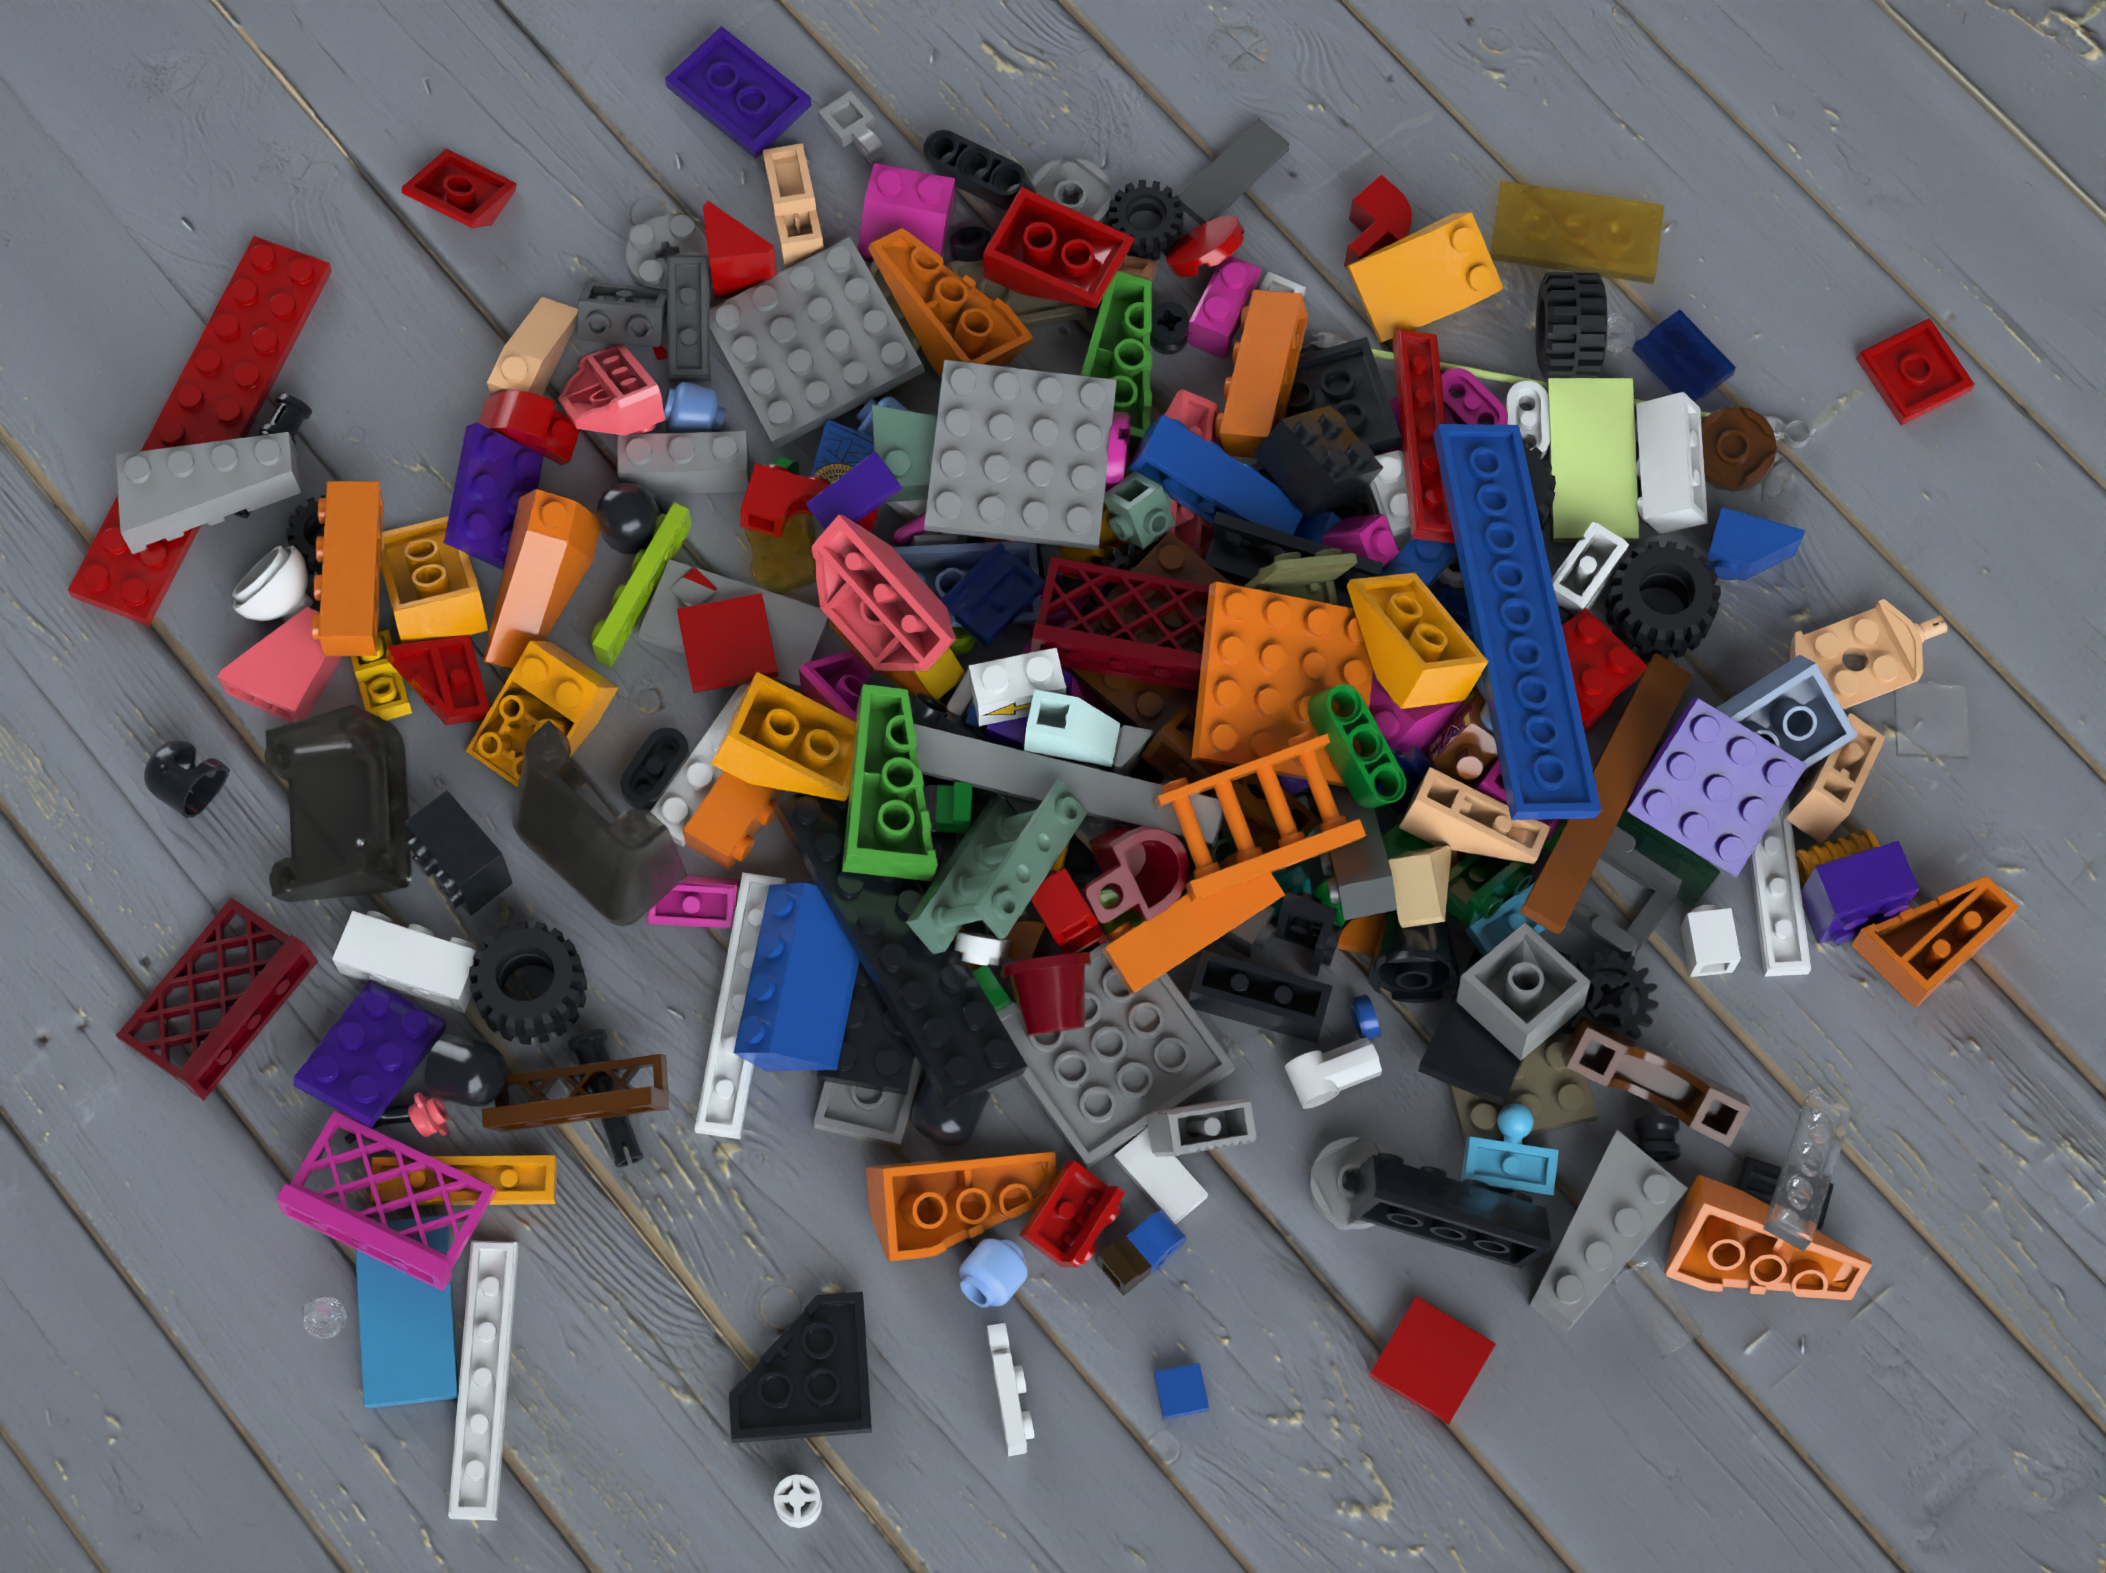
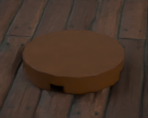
M1725 407L1715 410L1701 421L1706 482L1717 489L1739 491L1752 488L1766 478L1774 466L1777 445L1774 430L1765 417L1751 408Z

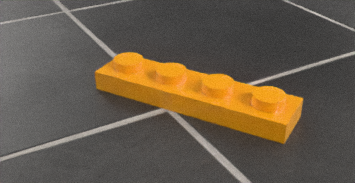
M555 1155L430 1156L495 1187L496 1193L489 1205L556 1204L557 1158ZM372 1157L371 1170L373 1175L399 1167L397 1157ZM402 1157L404 1165L414 1163ZM428 1169L407 1174L413 1195L440 1186L436 1173ZM402 1176L376 1184L381 1204L408 1196ZM443 1177L445 1185L453 1182ZM370 1187V1203L372 1204V1206H376L374 1195ZM468 1188L448 1193L451 1205H475L480 1194ZM442 1195L416 1203V1205H445V1201Z

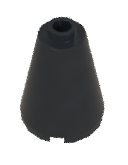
M1397 910L1386 912L1369 970V982L1374 991L1380 994L1381 987L1392 992V1000L1407 1003H1424L1442 999V991L1450 987L1452 992L1457 989L1459 968L1446 918L1445 922L1402 928L1399 924Z

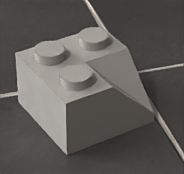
M1523 923L1461 975L1456 1002L1521 1061L1584 1008L1591 981L1527 923Z

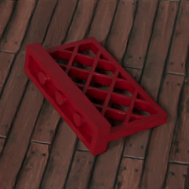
M1051 556L1037 623H1035L1032 635L1031 653L1057 648L1060 665L1064 667L1198 692L1202 654L1184 651L1177 641L1194 631L1200 640L1204 642L1205 630L1202 626L1206 623V613L1196 619L1185 606V603L1193 598L1208 600L1209 585ZM1060 572L1076 575L1083 585L1065 595L1056 583L1057 574ZM1107 582L1119 583L1126 593L1108 602L1098 587ZM1150 590L1162 591L1170 601L1152 611L1141 595ZM1090 593L1100 608L1082 617L1072 602ZM1054 594L1057 600L1051 602L1052 596ZM1133 601L1144 616L1126 625L1115 610ZM1063 607L1075 621L1065 628L1046 625L1048 616ZM1177 609L1188 624L1170 633L1159 618ZM1107 615L1118 631L1109 636L1096 634L1089 625ZM1151 623L1162 637V639L1153 644L1139 642L1133 633Z
M230 898L116 1034V1037L186 1086L192 1094L204 1101L314 968L318 960L304 942L293 935L288 936L233 898ZM236 914L246 920L247 935L225 939L224 928ZM255 927L261 930L262 932L255 933ZM276 940L283 945L273 958L257 961L256 943ZM248 945L249 963L227 967L226 949ZM217 952L218 969L196 974L195 963L202 954ZM250 973V985L244 993L229 996L227 978ZM219 980L220 998L198 1002L197 984ZM188 986L189 1004L167 1008V996L172 990ZM221 1008L222 1019L215 1028L200 1031L199 1012ZM190 1014L191 1033L169 1037L168 1019ZM159 1021L160 1039L141 1043L134 1038L145 1023ZM192 1043V1055L181 1069L170 1063V1047ZM161 1049V1056L154 1051Z

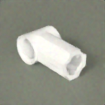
M1366 1037L1323 1054L1318 1050L1305 1053L1285 1065L1286 1072L1303 1109H1310L1327 1103L1335 1098L1339 1091L1378 1077L1382 1073L1376 1049L1373 1043Z

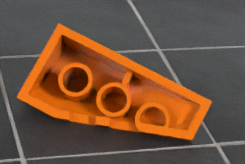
M904 228L870 243L868 249L930 365L941 379L944 360L1005 367L1032 343L1034 337L1006 303L999 298L993 301L976 289V281L967 275L963 278L943 264L942 256Z
M535 489L519 498L482 662L513 671L530 641L546 640L591 566L600 528L596 516L577 501L539 489Z
M1055 1151L866 1167L869 1214L886 1260L898 1261L934 1257L946 1251L947 1248L965 1239H972L984 1233V1230L1007 1219H1014L1037 1208L1057 1176Z
M1698 1174L1678 1211L1664 1274L1667 1277L1706 1291L1722 1292L1723 1287L1747 1288L1750 1294L1765 1295L1766 1290L1792 1291L1796 1297L1852 1300L1872 1266L1871 1259L1746 1192Z

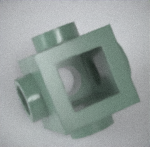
M1136 471L1104 494V501L1111 516L1109 525L1113 533L1122 541L1128 540L1138 547L1145 549L1176 525L1170 510L1172 502L1166 491L1160 484Z

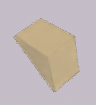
M1449 845L1407 851L1388 860L1393 877L1398 920L1402 928L1445 922L1452 851Z

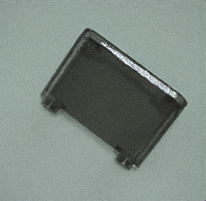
M351 704L265 731L266 750L264 757L266 765L277 776L288 781L291 831L292 858L286 857L274 862L269 877L272 896L285 902H300L391 893L408 887L412 878L411 850L405 842L410 836L404 824L409 819L406 754L404 741L397 727Z
M549 720L527 741L512 816L513 827L520 840L608 922L616 926L632 925L688 876L668 827L652 813L644 809L629 810L610 824L577 794L578 788H581L586 781L571 762L569 740Z

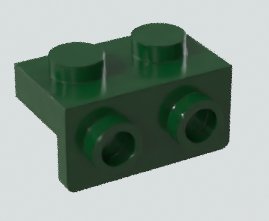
M1469 854L1449 872L1446 910L1468 928L1482 917L1489 919L1498 911L1507 896L1511 893L1518 895L1528 886L1533 877L1530 873L1532 864Z

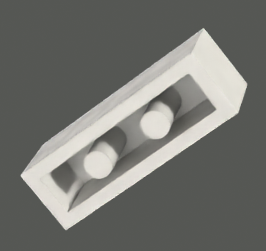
M1684 392L1637 403L1635 439L1639 444V458L1636 459L1637 477L1641 482L1642 497L1638 498V511L1641 519L1647 522L1659 534L1707 524L1700 407Z
M352 911L332 958L340 974L365 982L371 980L384 988L465 1013L472 996L469 986L472 985L469 978V969L476 966L473 960L476 952L475 945L456 937H452L450 941L436 938L431 930L420 925L409 924L408 928L393 924L391 918L376 911H367L366 915Z

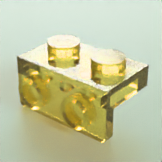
M799 514L792 517L785 526L782 538L745 528V534L751 544L753 557L750 563V570L757 584L770 592L782 595L817 582L816 559H813L811 547L816 541L812 514Z

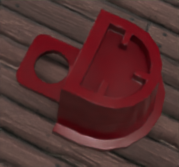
M1116 826L1088 842L1103 874L1085 885L1084 896L1094 917L1101 923L1113 920L1132 907L1140 913L1142 919L1148 922L1164 912L1179 899L1187 884L1190 867L1187 851L1176 836L1159 827L1142 826L1134 829ZM1108 884L1110 890L1120 898L1114 906L1102 907L1099 901V894L1102 888Z
M1081 952L1046 956L1000 966L1001 979H1009L1026 1037L1085 1027V966L1091 965L1090 953Z

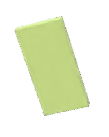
M1548 378L1549 462L1552 466L1550 475H1554L1556 479L1554 490L1556 493L1551 507L1552 543H1578L1579 540H1582L1584 533L1592 522L1600 524L1624 539L1627 543H1637L1639 540L1633 378Z

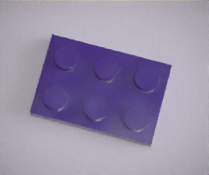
M722 26L665 78L666 87L755 159L762 153V150L770 146L812 106L811 97Z
M477 422L466 426L444 543L503 570L519 498L538 489L544 456Z
M369 980L295 1074L294 1087L372 1128L445 1032L446 1020Z

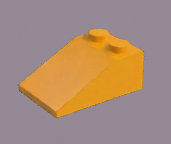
M1472 212L1453 213L1346 266L1379 343L1392 339L1396 329L1414 330L1467 308L1504 289Z
M449 516L385 531L382 534L381 570L401 644L463 635L471 636L488 631L481 595L469 555L444 543Z
M1416 573L1350 579L1347 589L1376 679L1388 692L1392 701L1400 709L1465 701L1489 661Z
M757 672L739 700L711 764L749 784L846 801L850 790L856 722Z

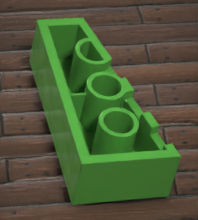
M1117 271L1100 302L1080 376L1117 380L1113 412L1129 413L1131 415L1129 427H1131L1129 455L1133 458L1146 430L1150 427V410L1152 407V391H1150V370L1152 367V352H1150L1152 281Z
M866 684L862 686L857 705L842 872L932 881L937 869L936 852L933 849L930 832L929 811L926 808L923 791L922 770L919 767L916 750L917 741L908 689Z

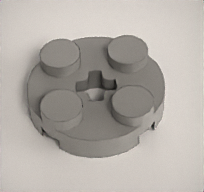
M1060 159L1046 164L1034 176L1032 184L1036 194L1103 224L1107 220L1112 200L1110 184L1105 173L1095 164L1084 159H1075L1074 163H1061ZM1074 192L1079 194L1077 204L1068 205L1063 203V197L1061 196L1063 193L1069 196Z
M686 215L659 216L634 226L630 231V239L626 246V261L633 281L638 286L643 285L644 287L667 290V263L664 258H657L663 250L671 249L678 252L675 255H708L707 239L704 233L695 225L693 219Z
M1345 1137L1333 1141L1320 1151L1311 1168L1309 1193L1317 1211L1330 1221L1334 1227L1340 1230H1359L1375 1226V1224L1349 1217L1354 1191H1347L1343 1185L1347 1182L1346 1174L1353 1173L1358 1178L1361 1164L1372 1155L1377 1156L1378 1153L1390 1154L1383 1146L1377 1143L1374 1145L1368 1141H1361V1138Z

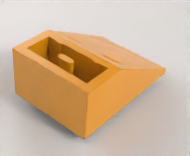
M530 641L465 752L533 799H537L596 727L619 687L552 641Z

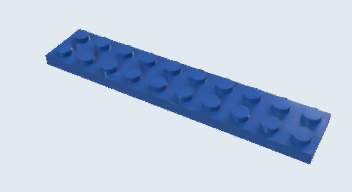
M1438 424L1433 432L1475 644L1489 661L1482 672V679L1511 820L1596 818L1601 812V806L1519 425Z

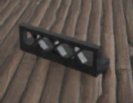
M1217 511L1213 520V540L1205 561L1226 579L1246 585L1259 574V569L1274 563V558L1278 555L1299 552L1301 558L1315 557L1317 552L1333 547ZM1356 555L1358 563L1334 580L1339 606L1354 609L1347 589L1350 579L1383 576V563Z

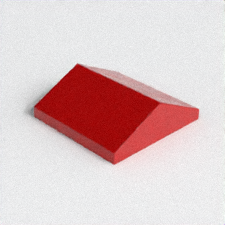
M446 148L402 186L401 193L473 229L491 226L515 192L517 183Z

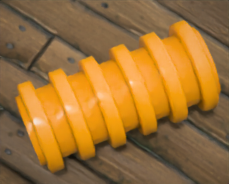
M1864 829L1860 831L1859 836L1856 833H1851L1847 835L1846 840L1843 837L1835 838L1834 844L1826 841L1822 843L1821 848L1813 845L1809 847L1808 852L1804 849L1798 850L1795 859H1797L1799 878L1805 885L1816 866L1880 847L1879 842L1869 829Z

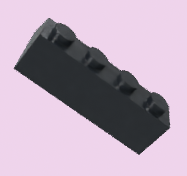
M1378 1153L1377 1156L1372 1155L1360 1166L1349 1217L1519 1269L1550 1251L1551 1235L1547 1210L1545 1207L1532 1204L1533 1199L1527 1195L1513 1192L1506 1193V1195L1490 1191V1186L1484 1182L1466 1179L1463 1182L1446 1177L1447 1173L1442 1169L1431 1166H1422L1418 1169L1403 1164L1404 1160L1401 1157L1389 1153Z

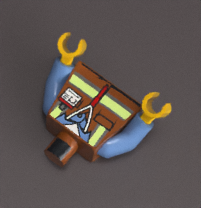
M1482 674L1467 697V701L1415 764L1424 775L1431 767L1468 786L1475 778L1480 776L1482 771L1498 755Z

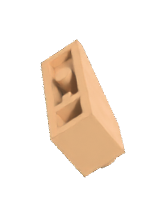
M541 297L503 347L487 381L490 396L506 390L525 391L543 396L578 322V309Z
M1851 713L1847 717L1858 737L1817 762L1798 792L1785 818L1800 831L1808 834L1821 844L1850 814L1886 738Z
M1430 767L1413 794L1399 828L1436 847L1449 845L1451 850L1534 864L1538 859L1550 826L1538 820H1511L1507 805Z

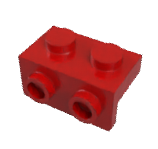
M1066 1160L1019 1236L1060 1267H1079L1085 1264L1095 1253L1098 1245L1096 1239L1103 1228L1110 1225L1118 1216L1121 1210L1119 1202L1123 1198L1125 1191L1119 1186H1108L1075 1160Z

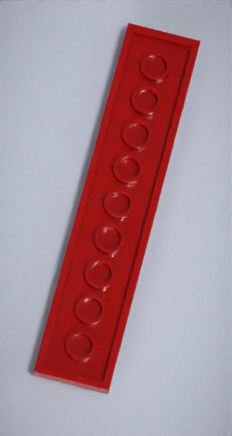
M253 236L141 451L246 438L332 272L330 263ZM117 495L68 588L70 596L150 626L200 526L184 531V536L171 541H167L166 538L146 545V550L132 554L120 532L119 501Z

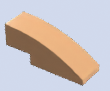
M803 143L762 150L785 269L824 250L815 196Z

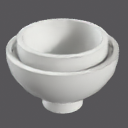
M278 546L261 558L235 587L232 596L235 598L232 608L248 619L270 621L282 618L285 622L304 608H310L313 600L305 593L308 585V570L305 559L299 550L294 546H289L285 549L282 546Z

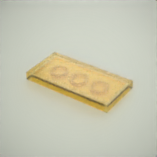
M1500 181L1490 256L1495 261L1575 273H1599L1602 277L1653 284L1656 277L1664 205Z

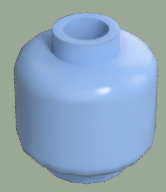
M994 1238L982 1240L959 1268L960 1287L965 1296L981 1307H996L1006 1304L1027 1278V1267L1023 1260L1022 1250L1010 1240L1004 1239L1000 1241Z

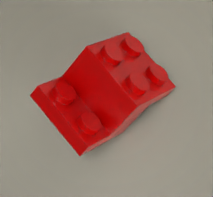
M1584 608L1562 625L1583 727L1585 735H1587L1598 726L1615 697L1642 677L1648 666L1587 608Z

